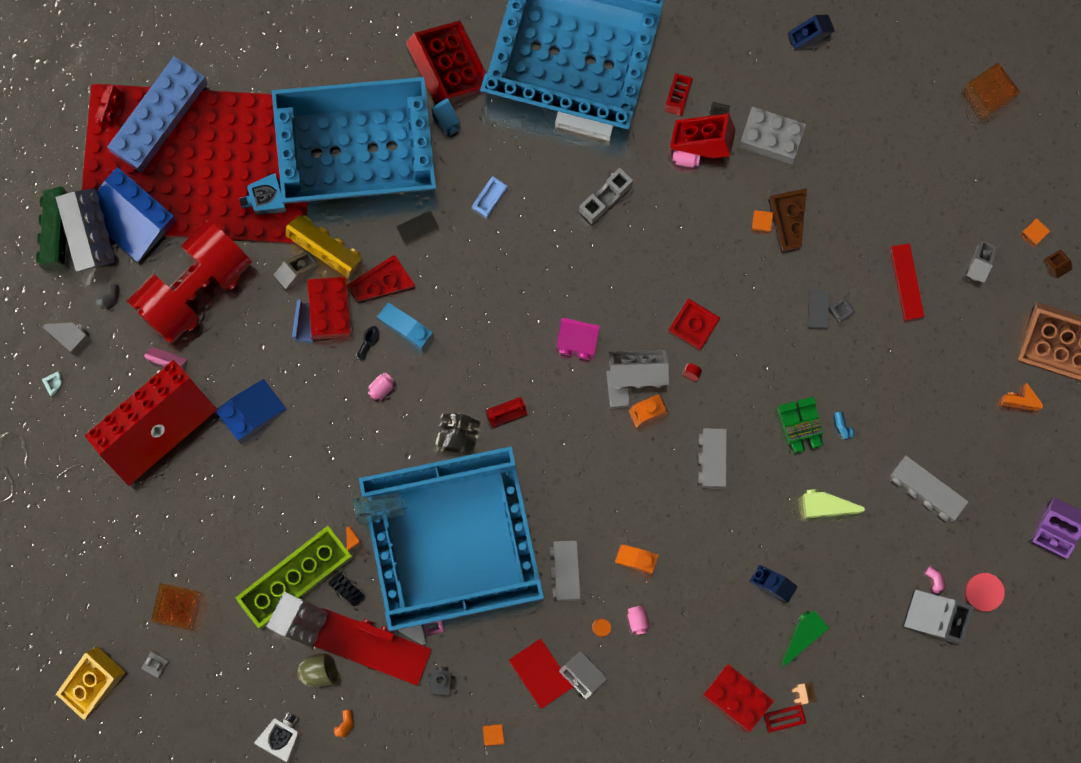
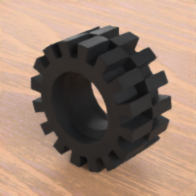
M340 572L328 583L352 606H355L364 596Z

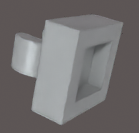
M151 651L141 669L159 678L169 661Z

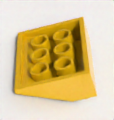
M298 215L287 225L286 237L347 279L351 277L362 261L361 254L357 250L346 248L344 246L345 243L337 237L333 239L328 235L329 232L321 226L317 228L313 225L314 221L305 215L304 217Z

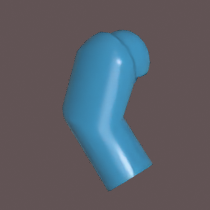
M841 411L834 414L836 426L842 437L845 439L854 437V428H847L844 413Z

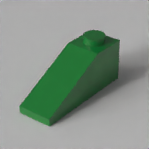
M807 610L799 617L801 621L796 626L781 665L783 667L829 629L828 625L815 610L811 613Z

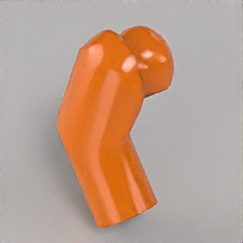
M352 710L342 711L343 722L334 729V734L337 737H345L353 729Z

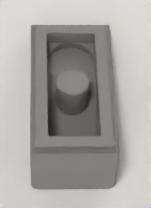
M606 371L610 409L629 407L628 388L617 389L611 387L610 371Z

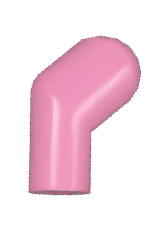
M930 566L925 573L934 580L932 590L935 594L939 595L946 589L945 578L943 574Z

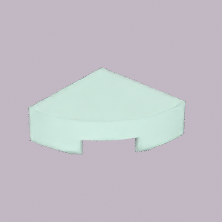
M60 371L42 379L51 397L61 388L62 375Z

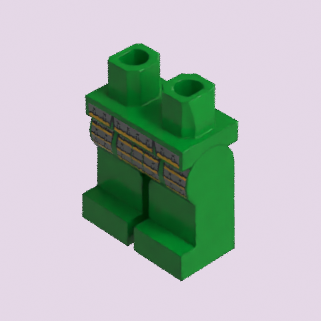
M814 396L797 400L796 403L794 401L778 406L777 411L788 445L792 446L795 454L805 451L803 441L810 440L812 449L823 446V430Z

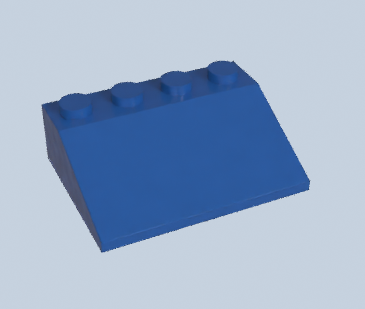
M118 167L107 177L96 192L99 197V205L104 215V223L109 233V238L138 263L177 221L169 211Z

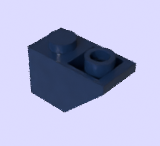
M761 565L757 567L750 579V582L787 603H789L798 587L787 577Z

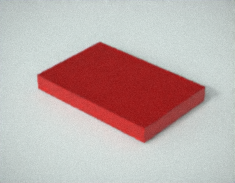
M541 638L509 659V662L541 709L573 688L572 684L559 672L561 670L560 666Z

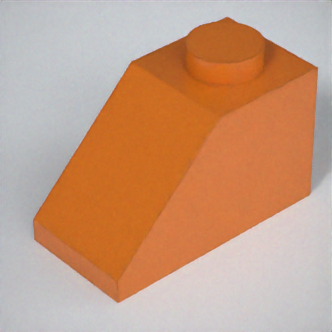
M621 544L615 563L652 575L658 555L640 548Z

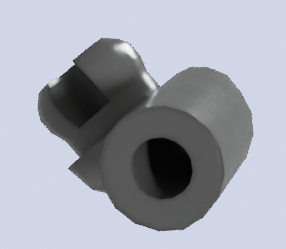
M109 284L108 294L97 298L96 305L99 308H108L115 304L119 285Z

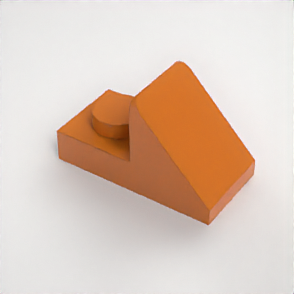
M1028 383L1023 385L1021 397H1019L1020 394L1008 392V395L1005 394L1001 400V405L1035 411H1040L1043 408L1042 402Z

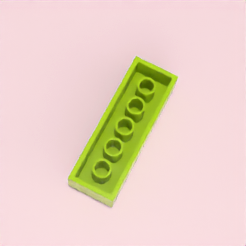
M327 526L240 593L235 599L258 629L262 630L268 625L284 591L302 599L352 560L353 557L330 527Z

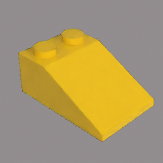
M95 647L83 655L56 695L85 720L117 685L125 671L99 647Z

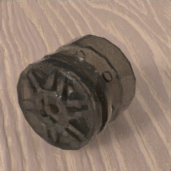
M442 413L440 419L448 423H439V427L447 431L446 433H437L435 447L459 454H474L476 441L469 438V435H478V431L473 428H479L481 422L464 414Z

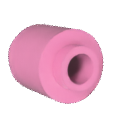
M674 150L673 161H676V165L686 167L699 166L700 155Z
M384 372L383 375L380 374L369 385L368 389L370 391L368 394L374 400L379 398L382 401L394 388L393 385L396 382Z
M643 605L629 608V614L627 615L632 632H636L637 635L647 633V629L651 628L646 609H644Z

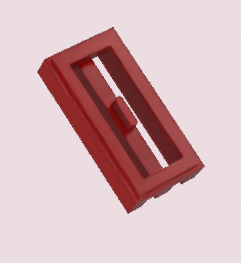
M802 704L764 714L768 733L806 724ZM799 709L797 714L769 720V716ZM801 717V721L771 728V724Z

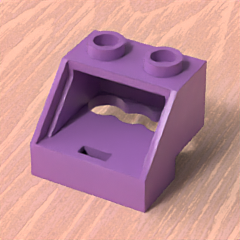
M1054 497L1045 511L1032 542L1068 559L1081 536V510ZM1054 516L1076 527V532H1070L1067 528H1062L1059 524L1052 523L1050 518Z

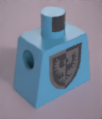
M275 173L248 185L249 196L239 198L241 208L245 209L253 206L256 215L286 212L285 204H282L281 190Z

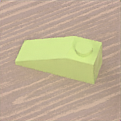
M818 489L807 490V493L802 496L805 519L860 514L865 511L864 507L825 492H818Z

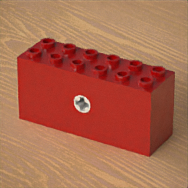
M172 360L92 428L85 437L105 462L129 486L216 412L217 409L175 360Z

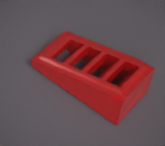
M675 73L665 104L666 112L680 116L683 115L693 82L692 77ZM677 82L684 83V84H687V86L679 85V84H676V83H677Z

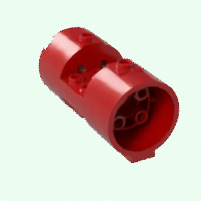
M209 219L180 246L194 263L170 287L155 274H152L126 301L132 308L138 310L137 313L161 336L165 337L164 339L171 345L184 331L188 329L191 331L198 324L197 320L199 317L185 302H191L198 295L196 291L200 287L205 288L211 282L210 278L224 290L228 288L230 290L238 284L237 279L252 263L242 249Z

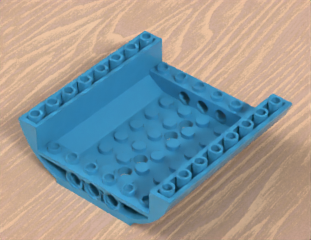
M509 0L489 70L484 75L480 91L629 130L653 48L664 0ZM539 43L542 47L539 50H533L531 45ZM552 47H556L560 52L557 55H552L549 50ZM587 57H594L596 62L588 64L585 59ZM610 61L614 64V67L606 69L603 64Z

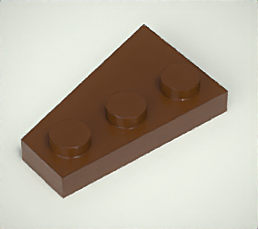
M807 188L770 196L782 252L802 247Z

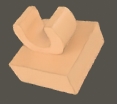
M813 682L800 684L798 688L792 690V692H799L800 698L794 700L795 703L807 704L817 702Z

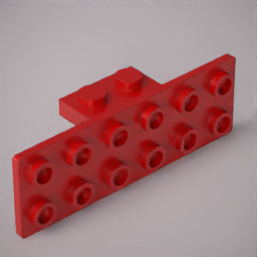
M323 608V610L329 612L327 621L321 627L318 639L312 646L411 684H419L431 653L430 648L391 633L392 631H388V627H374V622L363 618L362 622L356 621Z

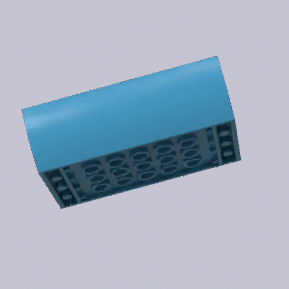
M424 77L272 90L282 204L436 190ZM389 142L397 144V148L394 151L387 149L386 145ZM372 143L379 147L374 153L368 150V146ZM338 147L341 150L340 154L337 156L331 155V148ZM320 149L322 151L321 156L318 158L311 155L312 150Z

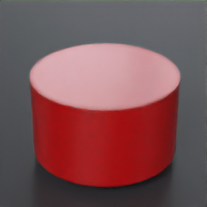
M688 363L683 371V375L691 381H698L702 373V369L692 363Z

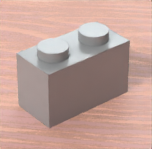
M581 651L559 671L585 699L592 695L607 680L604 672L597 668L591 662V659Z

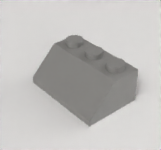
M666 350L609 352L611 387L617 389H624L628 386H634L635 388L654 386L660 388L664 387V385H669V363Z

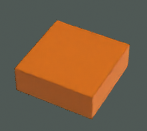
M754 210L752 230L771 232L773 212Z
M1036 218L1022 233L1037 245L1050 230Z
M502 724L483 726L485 746L504 744Z

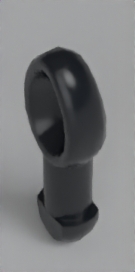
M372 326L365 331L363 335L364 342L356 353L358 360H363L370 345L377 341L379 330L376 326Z

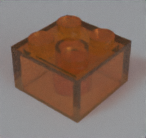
M999 62L968 82L964 88L986 119L1011 103L1021 93Z
M160 583L151 622L192 631L201 593L191 589Z

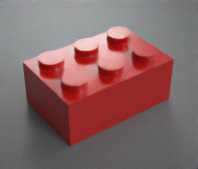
M346 277L308 279L307 293L311 340L350 337Z
M729 664L724 667L702 695L747 732L754 728L774 702L773 699Z

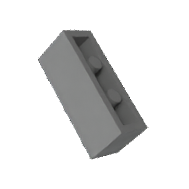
M703 428L702 434H699L698 443L702 445V453L698 454V464H702V472H698V483H702V488L725 489L727 429Z
M577 540L553 542L554 547H550V558H554L555 566H551L552 578H556V585H552L553 597H557V602L580 600Z

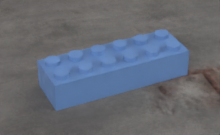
M174 56L107 146L109 151L142 173L207 85L206 78Z

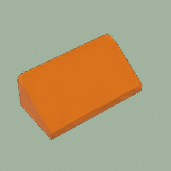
M346 527L347 550L349 553H352L360 548L362 543L352 528Z

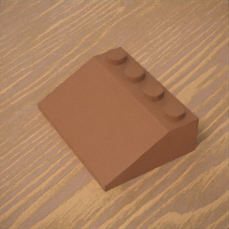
M1036 302L1018 360L1081 380V316Z

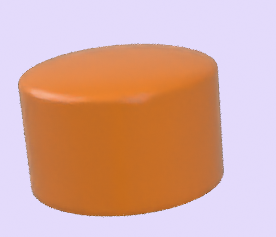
M598 618L593 622L592 630L596 635L603 637L610 633L611 625L607 620Z

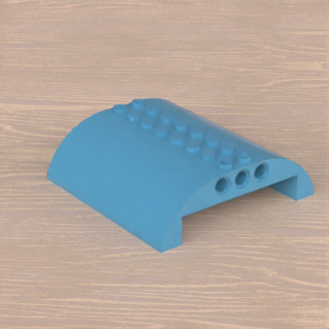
M512 446L358 478L361 495L365 504L389 632L544 599Z

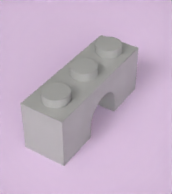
M619 168L606 180L605 185L596 194L592 193L579 206V212L593 224L633 186V180Z

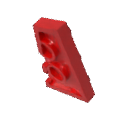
M395 254L347 285L357 302L416 287Z

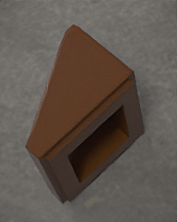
M1061 249L1045 258V262L1056 278L1072 270L1071 260Z

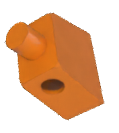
M660 394L636 403L629 410L636 428L670 414Z

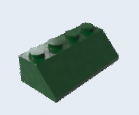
M63 187L44 190L43 196L40 197L42 215H39V226H41V233H38L37 237L40 251L36 253V262L39 263L42 269L65 270L67 237L56 201L57 196L67 194Z

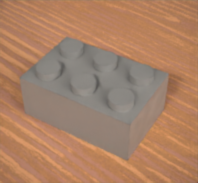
M752 107L739 147L793 165L806 124Z
M284 591L267 628L284 637L312 647L318 639L321 627L327 621L329 612Z

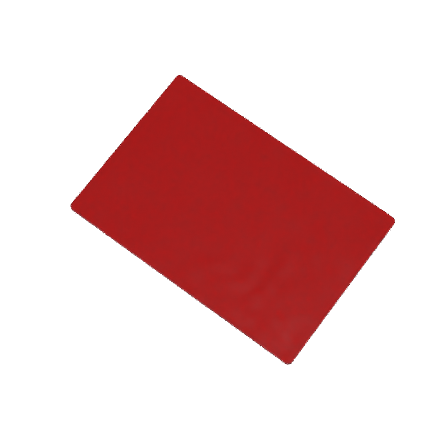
M92 84L81 190L95 188L97 192L107 177L118 167L175 217L177 221L164 236L190 237L209 219L232 240L296 244L286 237V227L298 215L301 217L307 216L308 202L285 204L286 212L256 215L253 206L242 209L239 198L249 196L248 185L274 173L277 176L281 190L272 94L202 90L150 163L140 173L112 154L107 146L151 87ZM114 86L122 91L123 95L116 113V119L113 122L112 128L104 123H96L95 116L99 106L105 107V104L101 103L104 89Z

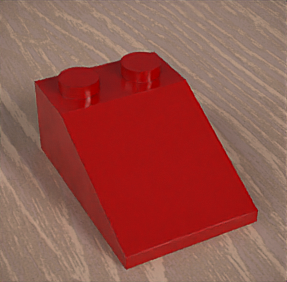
M730 114L676 120L670 148L709 158L731 156L736 129Z

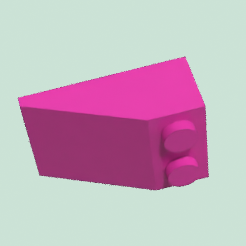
M562 318L557 350L560 351V354L571 356L572 353L579 355L578 358L585 360L594 358L600 326Z

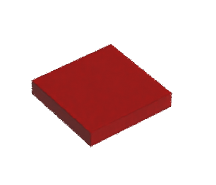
M688 298L668 331L701 351L721 318Z

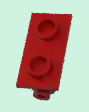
M114 86L104 89L101 103L105 104V107L99 106L95 116L96 123H104L112 128L119 104L122 101V91Z
M522 397L486 409L492 428L528 415Z

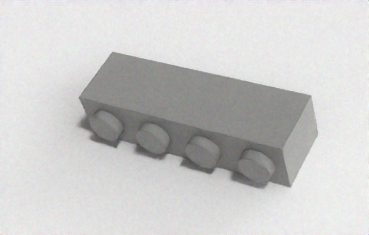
M908 456L903 457L890 475L893 478V483L899 487L904 486L908 489L907 493L915 499L920 498L923 500L925 507L930 510L935 509L940 513L939 517L946 522L955 521L968 503L966 499Z

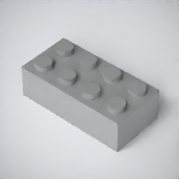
M95 188L57 196L56 201L75 270L81 271L114 263V252L109 242V233L105 227L104 215L101 212L99 197Z

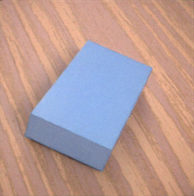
M492 176L472 205V209L488 218L508 189V186Z

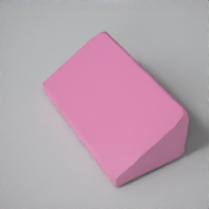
M151 347L144 355L148 361L164 367L172 360H175L182 370H184L187 362L186 358L155 347Z

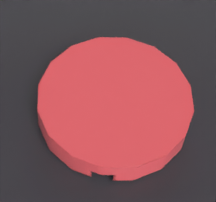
M980 573L968 581L965 588V596L969 604L975 606L974 609L981 612H989L998 608L1003 602L1005 590L1001 580L995 575Z

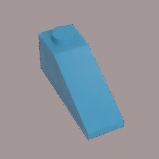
M389 302L377 316L380 321L421 351L425 349L434 337L432 331Z

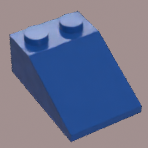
M262 379L229 399L217 408L216 412L241 444L284 412L286 407L267 382Z

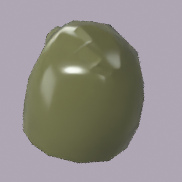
M329 654L309 656L302 661L297 670L299 680L304 685L320 688L322 686L334 685L340 680L335 663ZM326 671H329V672H330V674H331V680H330V678L328 677Z

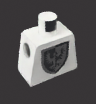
M288 712L283 722L274 718L254 744L285 762H289L300 732L293 729L298 717Z

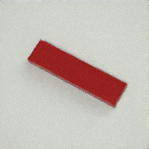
M910 243L891 246L904 319L909 321L924 318Z

